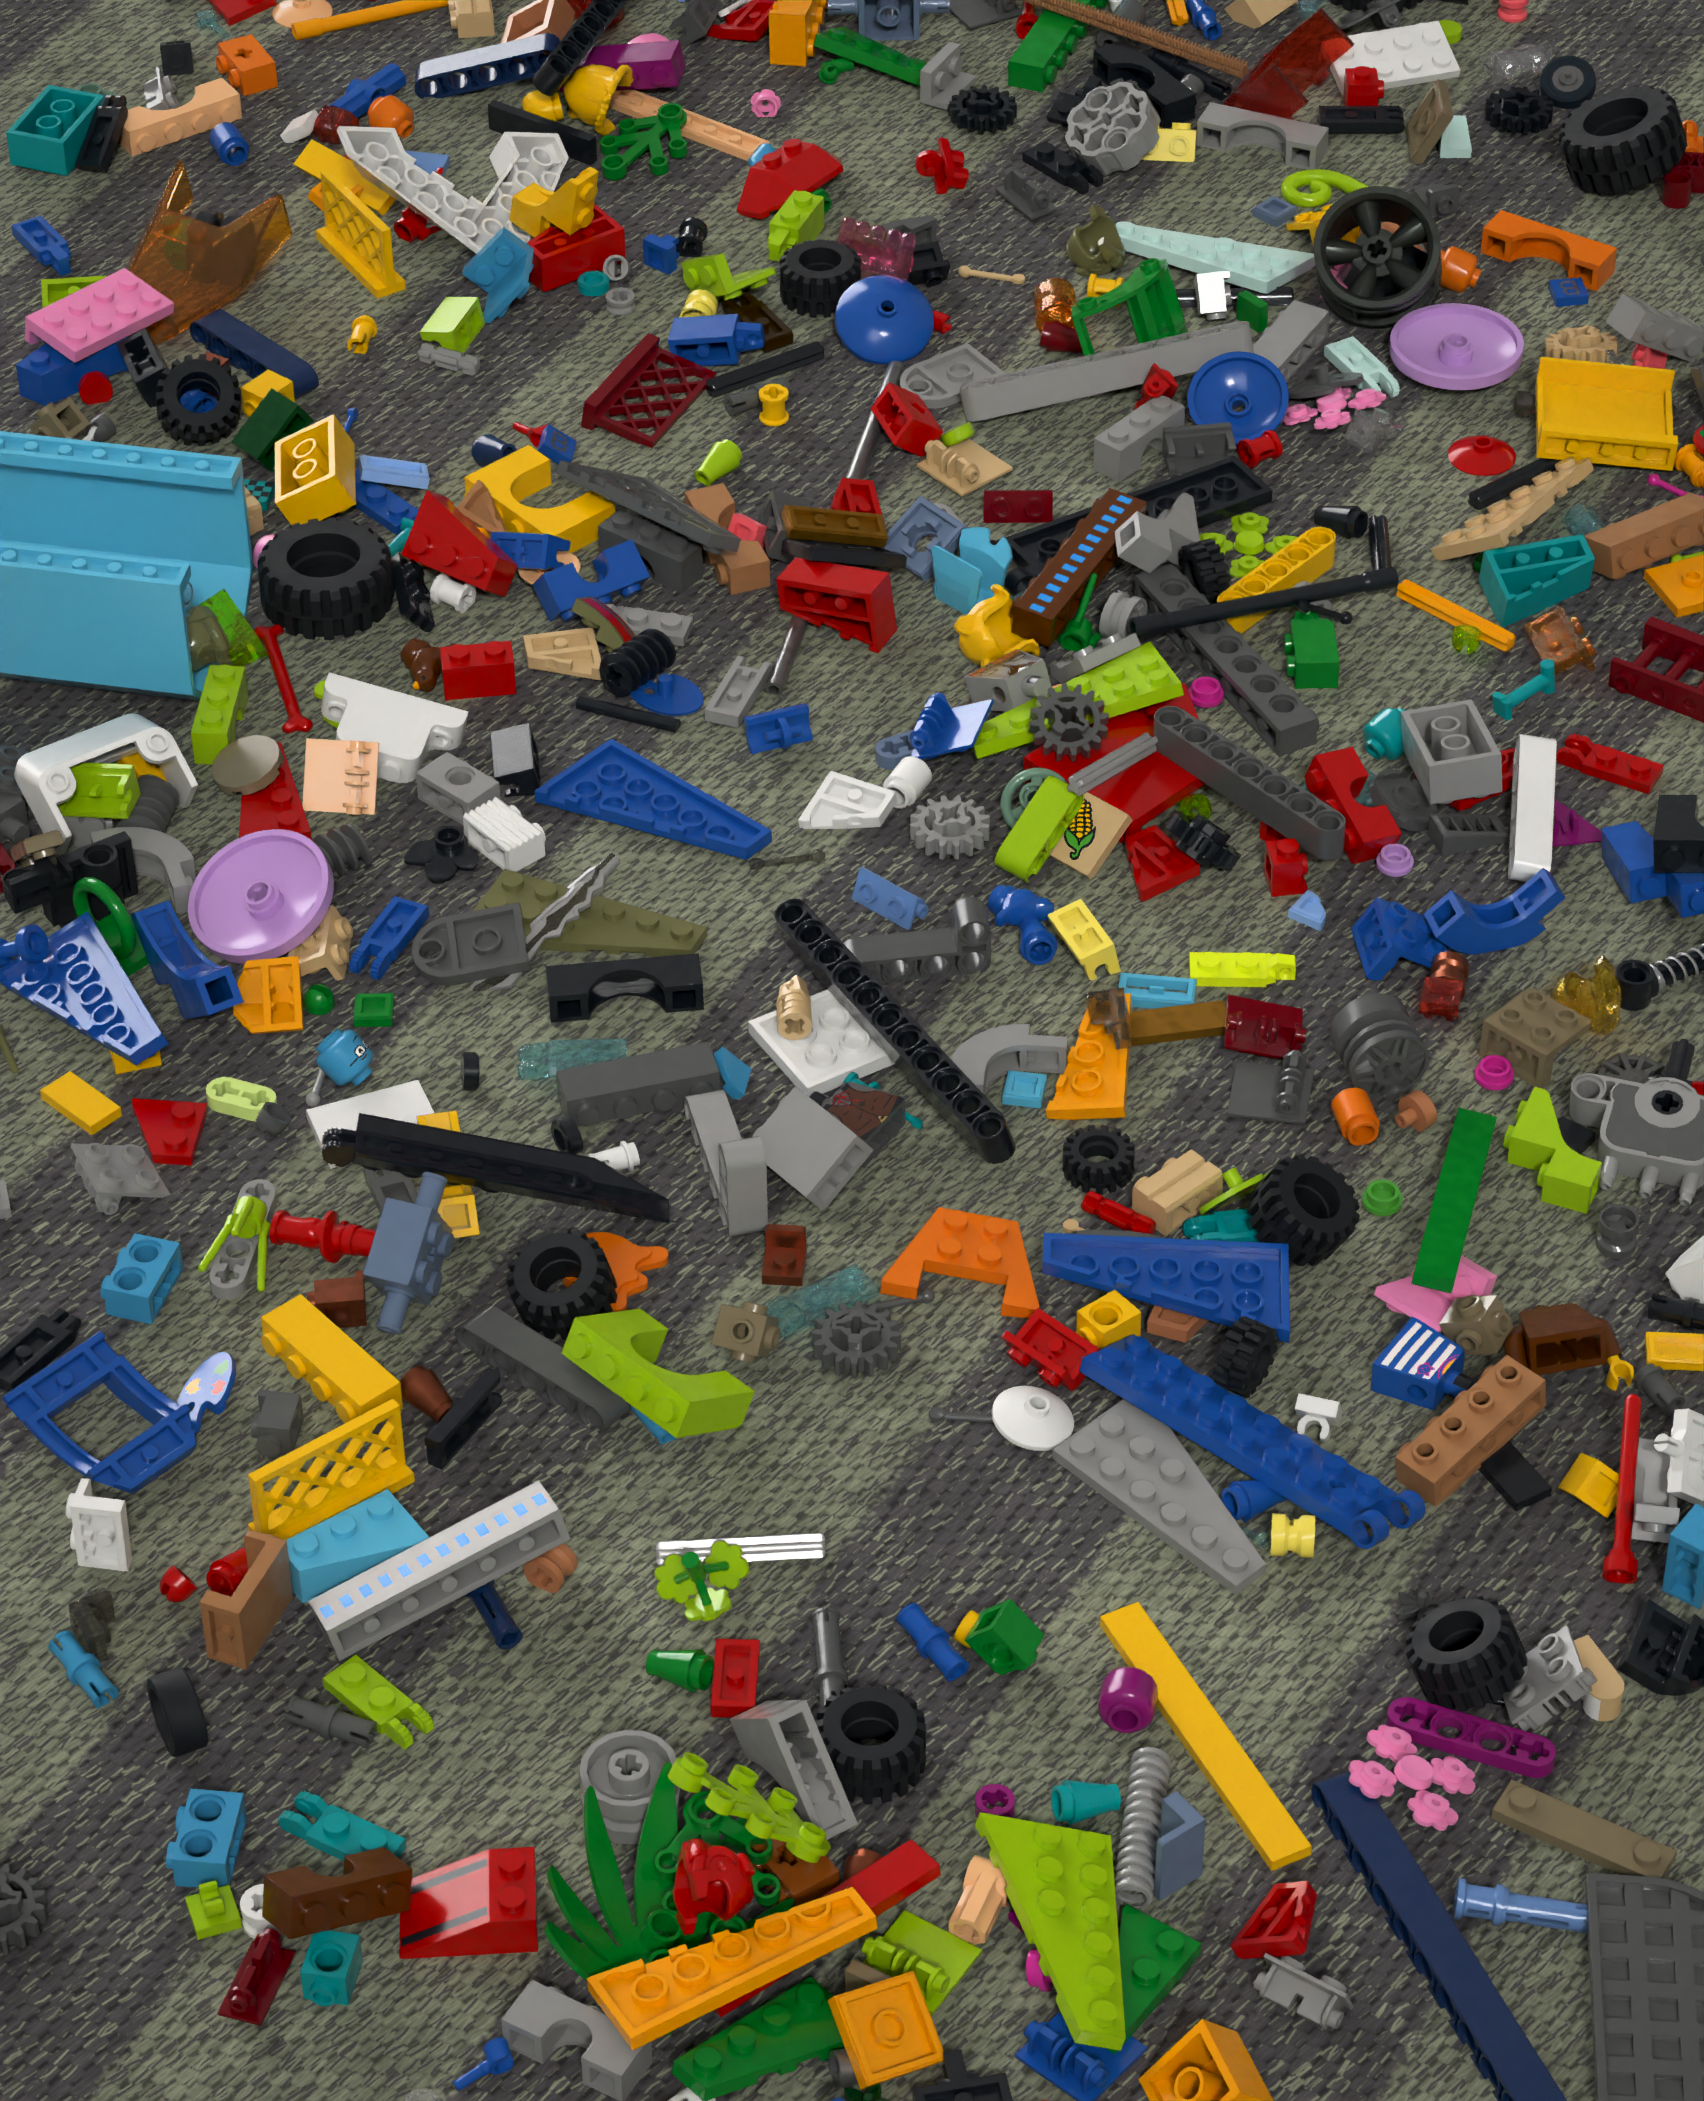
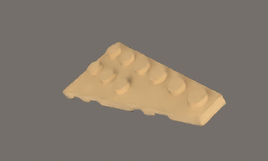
M1568 457L1554 465L1555 471H1547L1537 475L1532 479L1533 485L1517 488L1510 493L1511 499L1507 501L1501 500L1487 507L1489 513L1486 515L1480 514L1464 522L1466 526L1464 529H1455L1444 534L1441 537L1443 542L1431 549L1435 559L1443 561L1505 547L1509 543V537L1519 535L1523 531L1522 527L1533 523L1555 504V498H1561L1566 495L1568 488L1577 485L1594 471L1590 459L1585 458L1575 461L1574 457Z

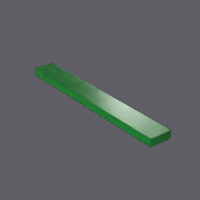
M1458 1107L1411 1283L1414 1285L1452 1293L1497 1119L1496 1116Z

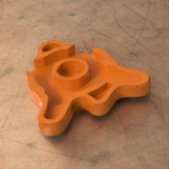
M608 1232L586 1233L588 1239L593 1237L598 1242L600 1248L603 1249L616 1279L617 1288L615 1291L617 1293L616 1303L610 1304L613 1309L612 1312L627 1310L628 1297L645 1291L648 1288V1278L641 1274L642 1271L664 1267L669 1261L668 1250L664 1247L638 1246L622 1236ZM565 1277L562 1279L563 1284L568 1288L578 1277Z

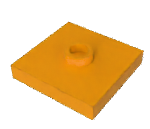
M1704 554L1644 570L1645 581L1677 618L1704 611Z
M914 1970L836 1995L828 2000L860 2090L944 2062V2050Z

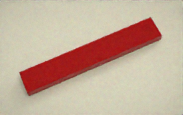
M910 1839L821 1897L853 1887L877 1917L941 1876L940 1864ZM789 1973L713 2011L720 2017H723Z

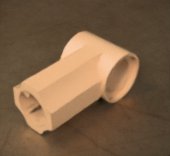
M977 1855L972 1858L964 1878L963 1893L949 1920V1933L972 1945L986 1943L1002 1907L1008 1908L1010 1905L1006 1902L1008 1899L1005 1892L1007 1882L1001 1869L994 1868L990 1859Z

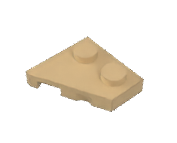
M593 627L523 635L528 668L601 680L599 671L601 657Z

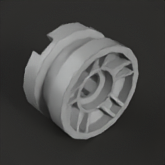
M1120 590L1113 592L1101 613L1099 623L1100 635L1105 638L1119 632L1122 638L1131 635L1129 619L1147 615L1148 605L1146 600L1137 596L1130 598L1129 594Z

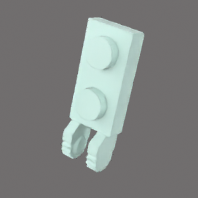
M1354 336L1324 346V356L1342 373L1356 372L1363 374L1364 381L1356 385L1359 389H1375V391L1381 392V387L1390 397L1398 396L1400 387L1397 380L1388 372V368Z

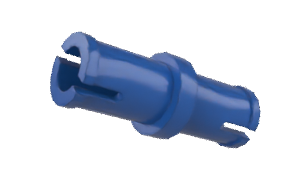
M1188 0L1186 9L1192 15L1194 26L1197 29H1201L1206 39L1209 37V40L1212 41L1219 38L1222 33V27L1216 20L1214 10L1207 6L1204 0Z
M911 1603L899 1612L896 1621L916 1642L918 1653L923 1658L928 1657L942 1672L948 1682L967 1673L969 1663L949 1642V1634L943 1627H936L917 1603Z

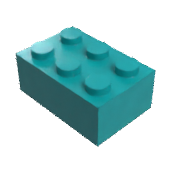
M47 85L6 132L10 164L68 176L75 167L97 106H102L105 95Z

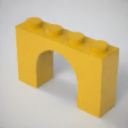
M530 445L464 477V497L477 480L482 481L488 488L508 532L550 534L570 541V549L568 551L570 553L598 540V526L615 513V504L592 490L564 505L553 508H532L519 503L526 497L552 485L550 459Z

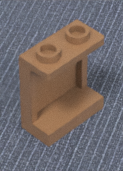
M248 1530L244 1536L248 1572L233 1595L230 1597L207 1590L199 1602L207 1658L245 1670L293 1598L287 1541L271 1534H263L253 1530Z

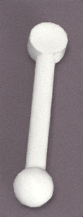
M739 0L719 11L718 14L721 18L752 0Z

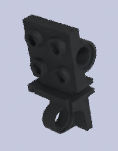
M125 831L56 857V866L52 864L48 857L34 860L33 858L34 868L32 870L28 868H14L6 872L2 877L4 896L15 914L42 904L46 918L53 926L59 925L61 928L77 918L72 896L74 886L81 878L94 877L101 880L117 894L124 905V899L138 894L132 842ZM88 892V902L95 920L100 921L110 915L111 912L96 895Z

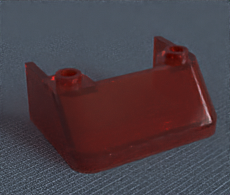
M1320 8L1266 53L1223 105L1293 120L1292 115L1308 102L1303 95L1304 91L1313 83L1319 86L1330 75L1327 69L1331 64L1352 48L1354 43L1328 14Z

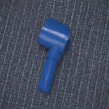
M499 2037L487 2042L483 2048L486 2060L452 2081L458 2091L489 2073L497 2075L513 2068L514 2061L505 2038Z

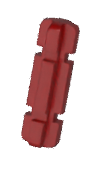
M1087 1192L1081 1203L1083 1211L1092 1215H1098V1218L1123 1230L1153 1234L1156 1228V1222L1142 1214L1138 1215L1134 1210L1113 1200L1106 1199L1096 1192Z

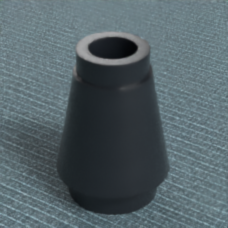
M1320 505L1315 511L1314 522L1316 525L1329 528L1336 534L1350 540L1352 537L1361 538L1364 535L1368 525V515L1359 506Z

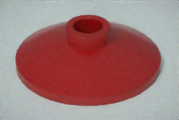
M1475 435L1464 437L1454 442L1448 450V459L1454 467L1462 472L1477 476H1492L1509 470L1515 463L1516 454L1514 449L1501 439Z

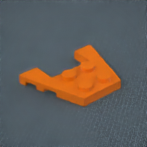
M938 1207L882 1277L881 1294L916 1300L922 1273L924 1271L991 1284L1006 1285L1001 1309L1002 1316L1030 1318L1035 1310L1039 1308L1018 1221Z

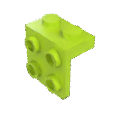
M724 253L691 258L681 263L683 279L690 291L706 290L711 292L717 300L722 298L729 300L742 295V290L750 287V289L763 286L769 283L767 277L776 274L775 268L769 267L745 271L732 276Z

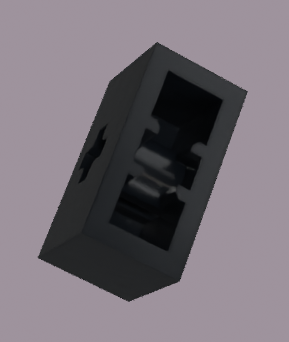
M144 328L116 344L134 383L151 408L156 406L158 380H162V372L168 366L149 332Z

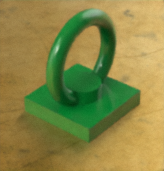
M84 877L78 880L74 886L72 896L77 918L88 911L128 976L147 966L149 962L137 930L125 905L117 894L97 878ZM88 892L96 895L107 906L111 914L96 922L89 906Z

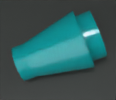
M1064 1780L1061 1785L1053 1786L1051 1791L1053 1815L1056 1821H1067L1068 1825L1107 1812L1118 1811L1121 1806V1795L1117 1784Z

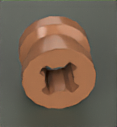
M563 1543L526 1562L523 1567L524 1574L531 1585L554 1594L563 1586L564 1577L570 1576L578 1566V1560L575 1553Z

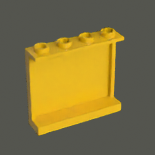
M1540 357L1535 383L1536 458L1563 460L1568 457H1574L1575 461L1589 458L1591 463L1673 471L1678 448V436L1673 435L1671 392L1675 370Z

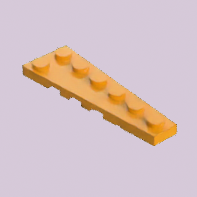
M851 1887L792 1907L788 1911L777 1912L757 1919L754 1927L738 1933H730L727 1929L713 1934V1941L691 1949H688L686 1944L669 1949V1956L647 1964H644L643 1960L639 1959L586 1978L588 1991L633 2051L878 1929L877 1918L857 1891Z

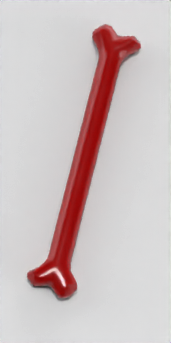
M278 624L270 627L258 626L254 629L253 636L264 643L289 718L282 726V731L288 734L295 731L309 732L313 728V722L305 718L301 713L277 638L284 632L283 627Z

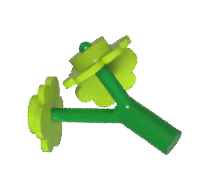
M726 1541L715 1542L711 1548L712 1555L705 1559V1565H702L698 1555L694 1552H687L683 1557L677 1554L669 1555L664 1560V1566L657 1567L654 1572L655 1578L659 1581L656 1587L658 1596L664 1600L673 1598L676 1603L680 1604L685 1602V1616L689 1621H711L718 1618L732 1606L731 1600L728 1598V1591L725 1589L715 1591L713 1588H706L704 1580L706 1574L709 1573V1581L716 1587L738 1588L740 1579L745 1578L749 1573V1564L746 1559L742 1558L743 1551L739 1545L730 1546Z

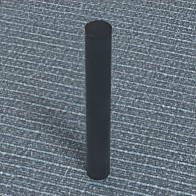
M581 695L576 701V709L674 733L677 732L681 725L680 719Z

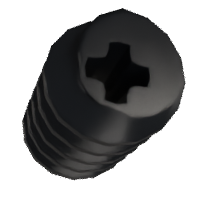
M657 629L642 631L639 635L631 638L630 641L622 644L621 647L616 648L601 660L599 671L604 686L616 697L623 698L628 696L632 691L637 690L641 685L646 684L648 680L655 678L657 674L664 672L666 668L674 664L676 659L675 646L667 635Z

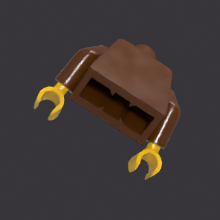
M1574 1303L1549 1307L1538 1305L1531 1310L1520 1312L1519 1325L1513 1327L1504 1343L1505 1356H1510L1537 1375L1603 1365L1608 1362L1610 1368L1605 1383L1613 1391L1617 1390L1619 1384L1618 1377L1623 1378L1628 1387H1630L1634 1376L1633 1366L1627 1361L1620 1360L1622 1352L1608 1321L1592 1316Z

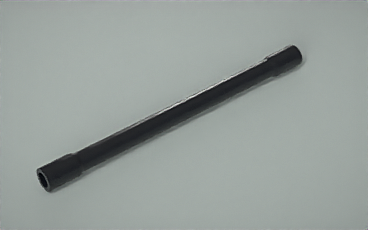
M1394 567L1367 571L1361 575L1193 608L1132 617L1129 619L1130 634L1136 633L1138 638L1162 634L1168 630L1295 606L1300 599L1311 603L1361 592L1371 593L1396 588L1399 582L1398 574Z

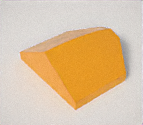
M299 956L247 960L237 982L243 1002L233 1006V1015L251 1034L303 1030L304 997Z

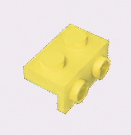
M1172 122V128H1159L1158 125L1160 137L1153 150L1147 152L1141 158V160L1194 162L1197 130L1191 129V123Z

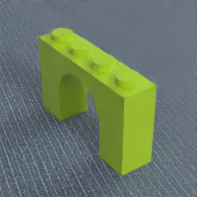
M642 1309L574 1318L561 1354L675 1438L734 1429L743 1424L755 1391L726 1370L700 1375H686L652 1364L657 1360L668 1328Z

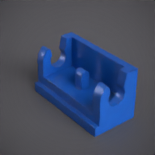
M492 532L491 539L518 564L517 569H557L565 565L557 561V551H569L570 541L550 534Z

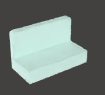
M1466 115L1453 116V119L1437 141L1440 158H1471L1472 148Z

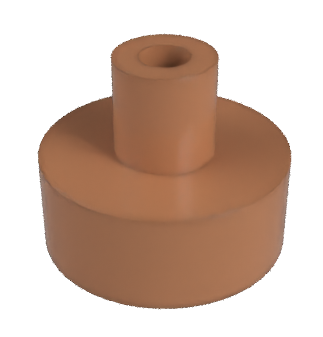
M1414 1090L1399 1100V1114L1395 1116V1121L1400 1128L1405 1129L1408 1126H1412L1418 1132H1422L1436 1123V1108L1432 1100L1422 1091Z

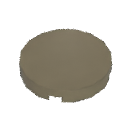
M246 736L231 742L219 752L213 761L211 773L216 785L225 794L234 796L232 792H241L242 796L250 795L266 788L277 778L280 773L278 768L280 764L283 765L284 757L277 742L269 736Z

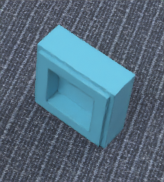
M1008 1070L1002 1095V1104L1041 1108L1047 1084V1075Z

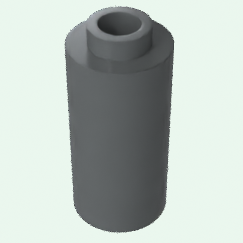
M1123 0L1113 12V17L1116 14L1117 17L1118 15L1120 18L1123 17V20L1125 18L1127 20L1130 19V22L1133 20V24L1136 21L1137 24L1140 23V26L1146 19V10L1137 0ZM1101 29L1097 35V44L1100 48L1123 39L1130 42L1131 39Z

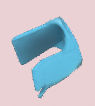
M971 527L961 529L959 541L960 558L937 545L931 549L935 577L933 587L936 599L965 615H968L978 602L994 596V593L990 590L993 584H999L1004 587L1007 568L1013 558L1011 546L1005 537H1002L996 545L990 543L991 530L989 528Z

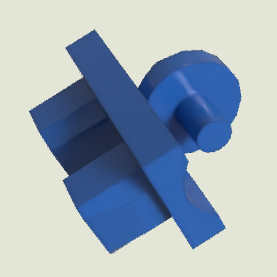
M806 703L744 717L747 746L751 754L776 748L784 750L791 748L793 744L813 740L809 723V706Z

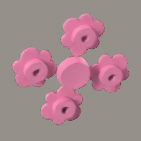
M1336 387L1334 393L1315 397L1318 409L1310 408L1305 404L1289 407L1283 422L1285 425L1306 422L1311 417L1316 416L1319 411L1321 412V417L1315 419L1314 428L1333 429L1351 421L1349 412H1341L1347 404L1349 408L1361 410L1366 407L1379 406L1387 397L1386 394H1381L1380 391H1375V389H1365L1356 393L1355 399L1347 403L1346 399L1350 398L1351 388Z
M1380 1725L1377 1730H1370L1367 1735V1741L1376 1747L1375 1752L1378 1756L1382 1758L1389 1757L1393 1762L1397 1763L1394 1767L1395 1775L1378 1762L1368 1761L1365 1763L1360 1760H1354L1348 1768L1351 1773L1349 1782L1356 1787H1360L1361 1792L1365 1796L1376 1799L1381 1795L1391 1797L1398 1779L1399 1782L1407 1787L1419 1790L1414 1798H1410L1407 1803L1408 1808L1413 1811L1412 1816L1415 1822L1425 1827L1433 1826L1439 1831L1446 1830L1448 1825H1455L1459 1817L1456 1811L1449 1807V1801L1425 1789H1428L1433 1782L1437 1785H1443V1789L1451 1794H1456L1458 1791L1463 1794H1472L1476 1787L1473 1781L1475 1773L1467 1768L1462 1761L1452 1756H1447L1443 1760L1433 1758L1430 1763L1416 1756L1417 1748L1411 1744L1412 1737L1402 1729Z

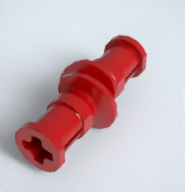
M278 1210L272 1218L269 1231L272 1244L282 1246L284 1243H289L310 1249H320V1253L325 1261L334 1264L344 1254L368 1257L376 1230L350 1224L348 1221H342L339 1224L338 1213L332 1210L325 1214L323 1220L315 1217L301 1218L290 1216L288 1211Z

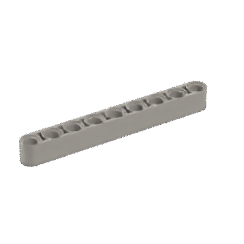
M1231 322L965 383L960 386L965 419L970 422L982 421L1144 384L1154 363L1161 369L1169 371L1175 377L1197 372L1210 359L1224 353L1236 351L1254 353L1249 322Z

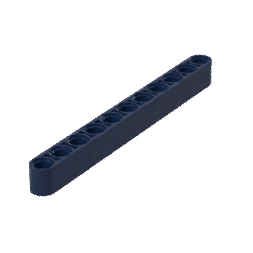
M1349 1771L1313 1783L1311 1794L1315 1807H1321L1326 1815L1323 1820L1336 1840L1341 1839L1347 1850L1343 1852L1356 1873L1361 1872L1367 1881L1364 1884L1365 1888L1377 1907L1382 1905L1388 1916L1384 1918L1398 1940L1403 1939L1409 1949L1405 1951L1417 1972L1419 1974L1424 1973L1430 1983L1427 1985V1988L1440 2009L1445 2008L1452 2019L1448 2020L1461 2043H1467L1473 2054L1470 2057L1484 2080L1490 2079L1496 2089L1492 2093L1497 2101H1567L1377 1799L1365 1796L1361 1792L1360 1787L1352 1785L1349 1782L1351 1775Z

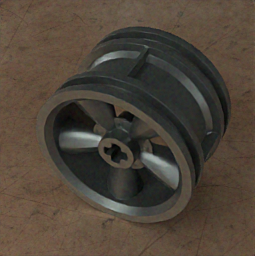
M1369 186L1344 195L1332 204L1323 215L1315 233L1313 247L1317 281L1324 302L1341 321L1362 329L1392 330L1397 321L1406 314L1432 304L1438 293L1442 278L1440 235L1432 214L1421 201L1397 188ZM1381 221L1401 226L1394 233H1391L1388 230L1381 229ZM1358 226L1363 233L1358 237L1355 244L1342 240L1343 236ZM1423 243L1428 253L1423 271L1401 261L1403 255L1402 248ZM1378 250L1383 251V255L1379 254L1377 259L1372 258V254H1376ZM1354 261L1360 272L1348 289H1346L1335 279L1329 267ZM1390 274L1401 292L1388 297L1374 298L1377 277H1384Z

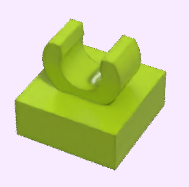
M216 1880L198 1885L199 1893L185 1897L186 1907L197 1940L242 1928L241 1917L230 1885L218 1887Z

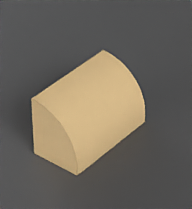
M1235 0L1225 8V11L1234 21L1255 29L1273 19L1298 0Z

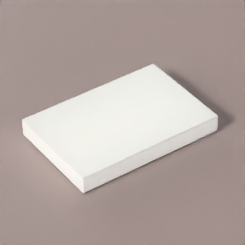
M419 1080L307 1109L306 1116L322 1150L324 1132L332 1129V1127L335 1129L337 1127L339 1130L343 1128L356 1131L359 1113L417 1124L416 1116L432 1114L434 1111ZM328 1163L330 1169L338 1167L335 1166V1164L331 1165L330 1163Z

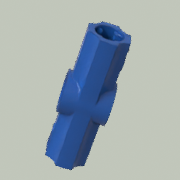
M390 63L366 80L353 79L347 87L346 94L326 108V118L335 126L349 125L368 112L370 105L375 99L380 96L392 95L406 85V75L400 70L398 65Z

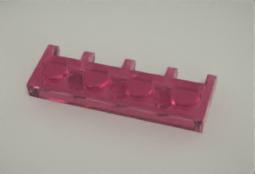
M845 217L842 220L838 243H845L851 249H855L858 252V256L861 258V269L908 280L909 272L914 263L913 252L916 238L913 234L904 233L901 237L899 230L890 229L886 240H884L886 231L883 226L874 225L870 236H868L870 230L868 222L859 221L856 224L855 220L850 217Z

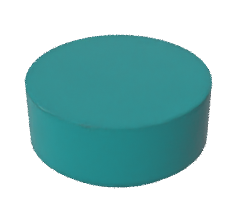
M587 271L578 277L577 288L583 295L600 296L609 291L610 279L603 272Z

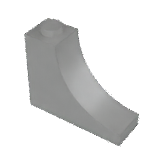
M806 1700L765 1701L730 1719L744 1755L748 1760L762 1766L779 1783L782 1789L789 1791L798 1799L795 1808L803 1822L813 1823L823 1829L827 1834L826 1840L858 1825Z

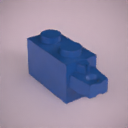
M738 314L674 318L668 337L671 353L700 366L738 364L742 351L763 348L765 343L762 323L740 322Z

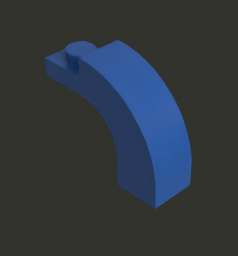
M1542 868L1512 895L1499 902L1477 905L1464 900L1453 890H1450L1423 915L1439 941L1458 952L1476 955L1518 947L1532 940L1546 930L1541 919L1566 897L1553 875L1545 868Z

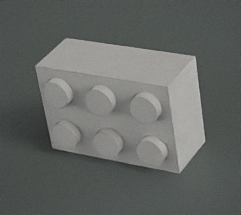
M1472 699L1401 711L1403 751L1430 805L1437 803L1449 804L1454 800L1471 797L1484 798L1490 794L1503 792L1501 752Z

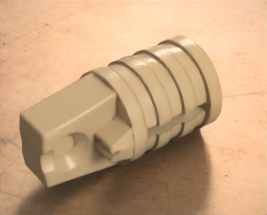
M795 975L790 981L780 986L776 1001L777 1030L782 1037L788 1040L803 1039L812 1030L811 999L807 984L798 975Z

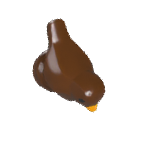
M414 638L403 647L400 657L405 667L409 669L411 678L414 681L413 689L431 692L434 690L437 679L442 673L440 647H431L427 641Z

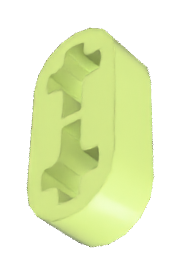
M231 1077L216 1078L207 1084L206 1087L207 1103L212 1110L250 1121H256L259 1111L266 1102L277 1104L276 1094L272 1089Z

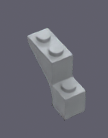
M1182 493L1171 509H1165L1159 514L1157 519L1136 511L1115 531L1118 557L1149 574L1167 560L1178 566V559L1181 558L1179 555V551L1182 550L1181 547L1200 541L1193 496Z

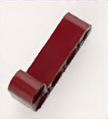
M1685 152L1677 166L1673 165L1672 171L1667 175H1663L1661 201L1665 206L1673 209L1685 208L1690 203L1691 193H1704V153Z

